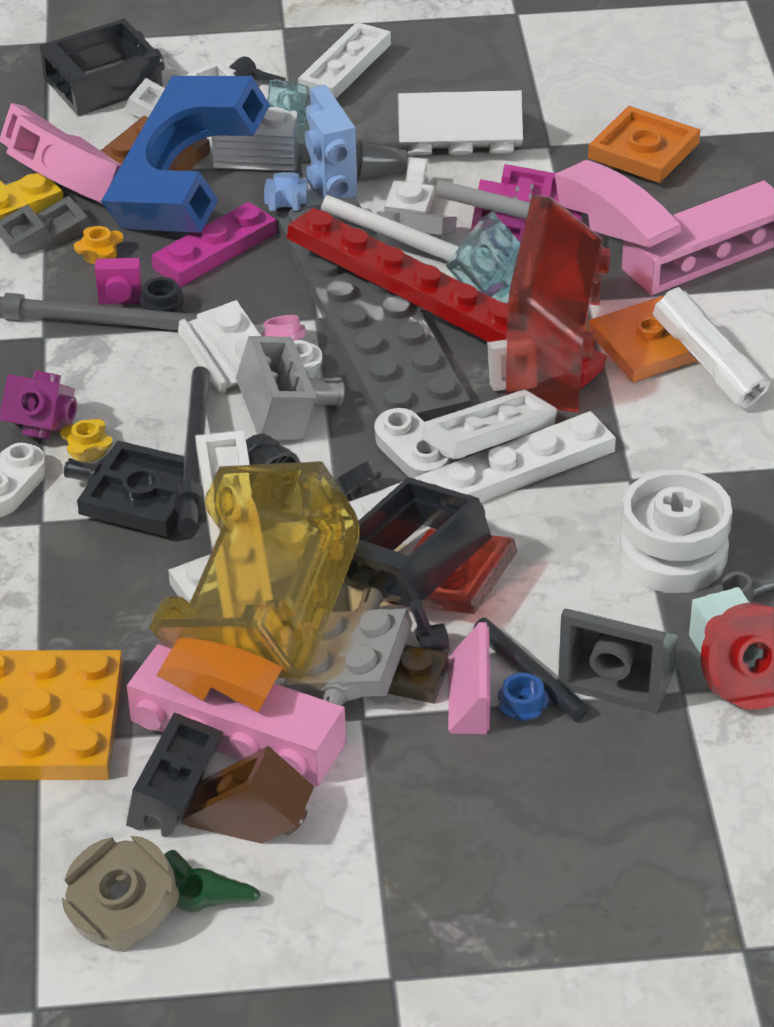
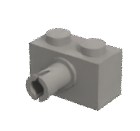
M248 336L236 380L257 434L264 433L275 440H303L314 406L340 407L342 405L345 394L344 383H341L342 379L340 377L309 378L292 337Z

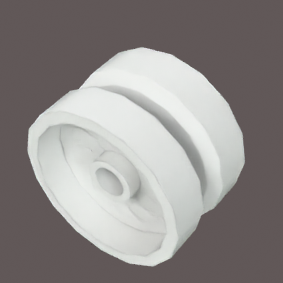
M683 469L656 471L643 475L632 483L623 497L621 517L623 528L620 533L619 548L621 565L628 575L646 588L664 593H690L708 587L721 577L728 559V535L731 530L732 521L731 500L722 486L703 474Z

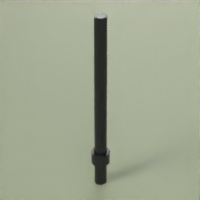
M203 366L195 367L191 374L182 483L177 487L175 495V508L179 512L178 529L181 533L187 535L196 532L198 528V515L204 509V496L195 435H204L206 428L210 373Z

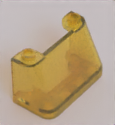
M322 461L219 466L211 487L206 494L205 504L207 512L220 529V533L190 604L183 597H166L155 611L149 628L167 648L172 649L178 638L214 641L251 652L283 667L277 678L301 679L310 669L359 540L358 517Z

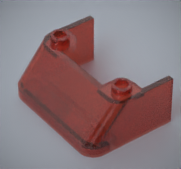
M532 195L510 285L507 314L506 395L525 389L557 408V410L579 412L584 358L592 359L595 341V331H587V318L590 305H600L602 275L609 274L611 248H603L602 237L549 196Z

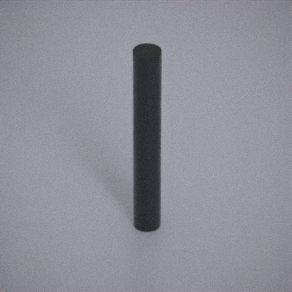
M483 617L475 623L474 627L479 622H487V626H489V647L517 672L529 673L538 677L544 685V690L547 692L549 700L573 721H579L587 714L589 707L585 702L488 618Z

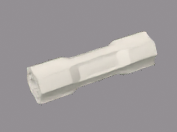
M679 287L672 289L655 304L652 315L674 338L678 339L714 377L716 384L737 406L740 405L745 409L755 404L767 392L771 381L749 358L739 352L707 318L706 312L686 291H682Z

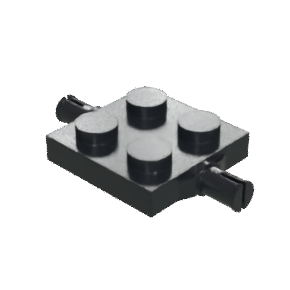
M117 440L109 454L97 463L90 464L74 460L73 458H68V462L66 461L63 470L64 477L87 482V486L77 499L79 515L163 536L169 534L178 520L179 512L175 508V495L177 487L182 483L184 456Z

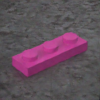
M247 202L206 224L201 233L192 232L151 255L152 268L164 277L175 280L178 286L181 287L277 233V219L252 203Z

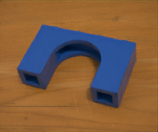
M252 76L171 77L101 200L121 229L202 232L218 202V198L200 171H171L168 168L180 152L201 139L211 136H254L270 107L269 102Z

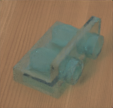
M492 211L480 219L445 266L458 281L470 284L478 291L490 297L495 295L500 299L517 285L518 281L515 276L533 263L536 257L532 253L542 240L537 234H534L520 243L511 233L510 229Z

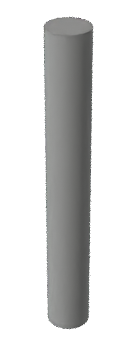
M438 180L434 193L435 197L559 228L564 214L563 210Z

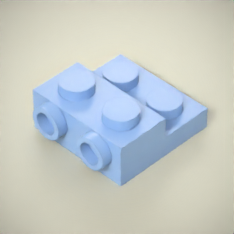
M326 84L310 88L311 105L306 106V117L310 130L305 132V143L311 160V165L306 168L309 186L313 191L317 190L323 200L326 195L337 199L357 197L356 128Z

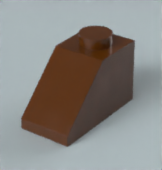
M267 746L201 780L182 821L192 828L262 844L283 833L290 835L302 825L307 817L308 811L305 807L314 786L271 747Z

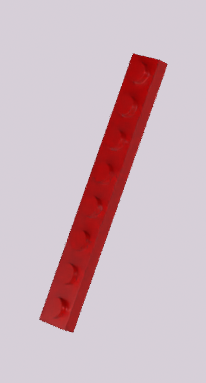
M313 207L288 224L286 239L487 342L532 336L536 342L537 367L579 389H582L604 370L607 355L591 348L586 342L575 340L552 328L548 323L538 321L516 310L512 305L500 302L478 291L474 286L462 283L446 275L437 267L425 264L405 254L401 249L389 246L369 236L365 231L353 228L333 218L328 212Z

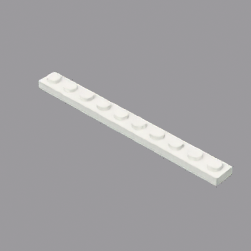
M589 411L414 477V479L479 498L480 502L483 503L615 452L616 437ZM400 483L262 534L270 584L334 560L330 545ZM213 554L168 570L170 585L190 614L220 604Z

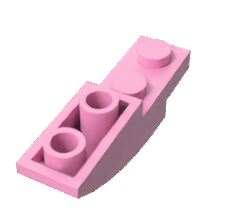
M11 103L0 136V142L8 147L6 153L41 175L102 203L101 200L121 164L83 138L64 133L26 106Z

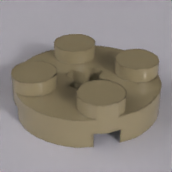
M131 836L133 841L124 840L120 842H115L113 837L92 844L72 862L65 877L68 887L65 893L66 900L62 897V902L68 919L85 939L95 944L107 945L112 951L127 950L135 941L144 938L154 931L179 900V890L175 885L174 871L157 845L143 837ZM131 882L129 891L124 896L111 900L113 895L109 889L112 885L118 883L121 886H125Z

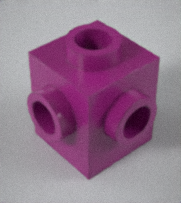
M34 370L33 378L7 374L0 410V420L22 425L23 435L49 440L51 431L60 433L64 426L72 424L77 412V399L74 397L75 388L60 384L62 376L54 373Z

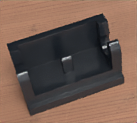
M174 712L132 790L126 826L140 831L148 816L153 815L163 822L161 835L163 837L170 836L178 823L179 816H183L223 738L224 732Z

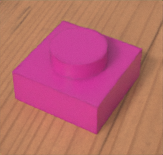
M140 258L96 259L95 277L99 304L140 303L139 297L143 291Z

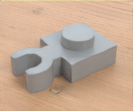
M377 211V214L439 239H441V235L456 233L457 216Z

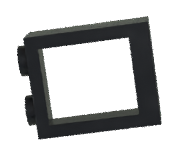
M125 18L40 45L44 79L77 116L127 100L145 78L162 86L161 72L164 71L165 64L161 52L157 48L154 49L145 40L142 32L136 31ZM124 59L126 61L89 74L84 73V71Z
M407 477L330 545L344 584L363 591L367 588L370 592L371 588L377 589L383 594V598L410 607L409 604L414 599L424 601L492 538L485 517V509L479 498ZM422 525L437 529L409 555L394 551Z

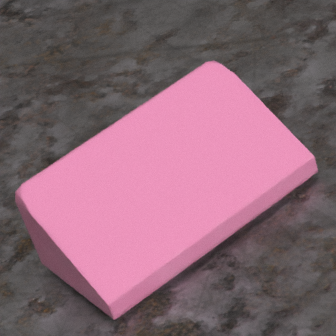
M479 622L449 658L448 730L452 734H487V731H490L489 626H487V622Z

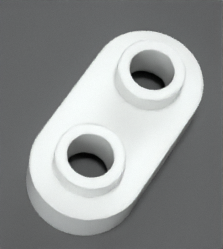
M405 408L386 410L375 421L376 444L408 477L414 478L450 464L449 457L442 455L440 450L422 439L424 421L416 413Z
M15 443L0 453V517L13 513L45 478L47 472L45 456L39 447L27 443Z

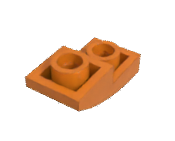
M178 638L156 676L204 701L212 687L234 701L259 712L283 667L256 654L230 645L194 638Z

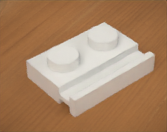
M237 300L199 313L195 320L189 322L185 319L180 320L178 333L199 365L209 370V380L219 395L225 394L226 389L236 385L239 388L236 375L248 336L261 335Z

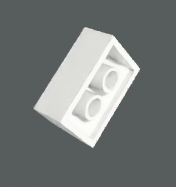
M522 90L398 93L399 149L408 150V155L411 156L431 155L432 149H448V153L451 155L472 154L473 148H489V153L492 154L513 153L514 147H521L523 141Z

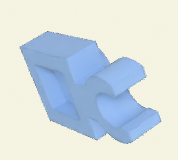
M281 172L274 174V179H266L264 201L265 204H268L270 211H276L279 207H291L293 211H298L301 209V204H307L308 178L299 179V174Z

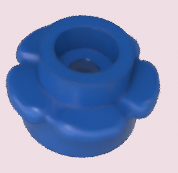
M516 673L507 677L497 694L500 700L498 704L500 711L504 715L518 721H527L539 717L542 709H545L549 703V696L544 690L542 681L529 673Z

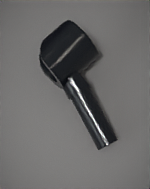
M246 56L238 58L229 66L230 69L236 70L233 73L235 76H252L256 81H263L284 87L286 81L285 77L257 69L253 60Z
M419 599L412 600L409 606L417 624L414 633L417 641L421 644V648L448 653L450 651V644L444 623L430 625L422 601Z

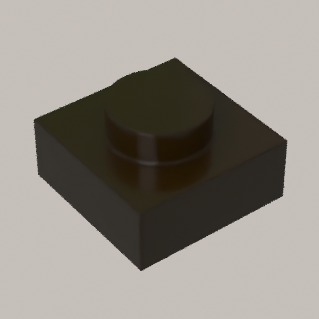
M405 644L387 694L434 704L449 668V653Z

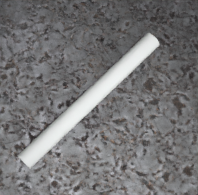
M326 195L323 200L321 210L333 216L478 273L481 272L486 257L332 196Z

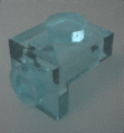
M277 79L271 80L267 98L270 107H280L289 112L295 110L298 114V127L305 126L309 87Z

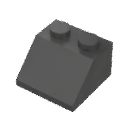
M564 608L561 614L558 680L574 693L658 714L675 670L678 635Z

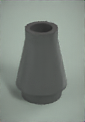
M359 139L356 143L357 180L406 173L407 150L396 149Z

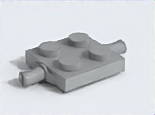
M367 588L363 591L360 604L354 611L314 613L285 683L286 688L340 706L346 703V701L360 697L387 696L413 624L407 608L379 609L384 599L383 594L374 588H371L370 592Z

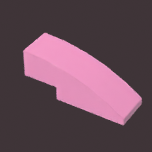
M584 160L555 174L559 206L588 214L589 226L592 231L649 248L681 233L680 223L664 206L633 181L604 165Z

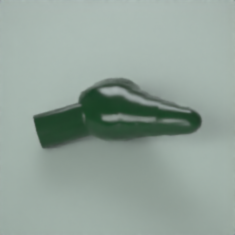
M170 850L164 854L174 871L175 885L179 890V900L176 907L183 911L193 913L206 907L220 904L250 903L257 901L261 897L260 891L248 883L228 878L210 869L193 868L176 850Z

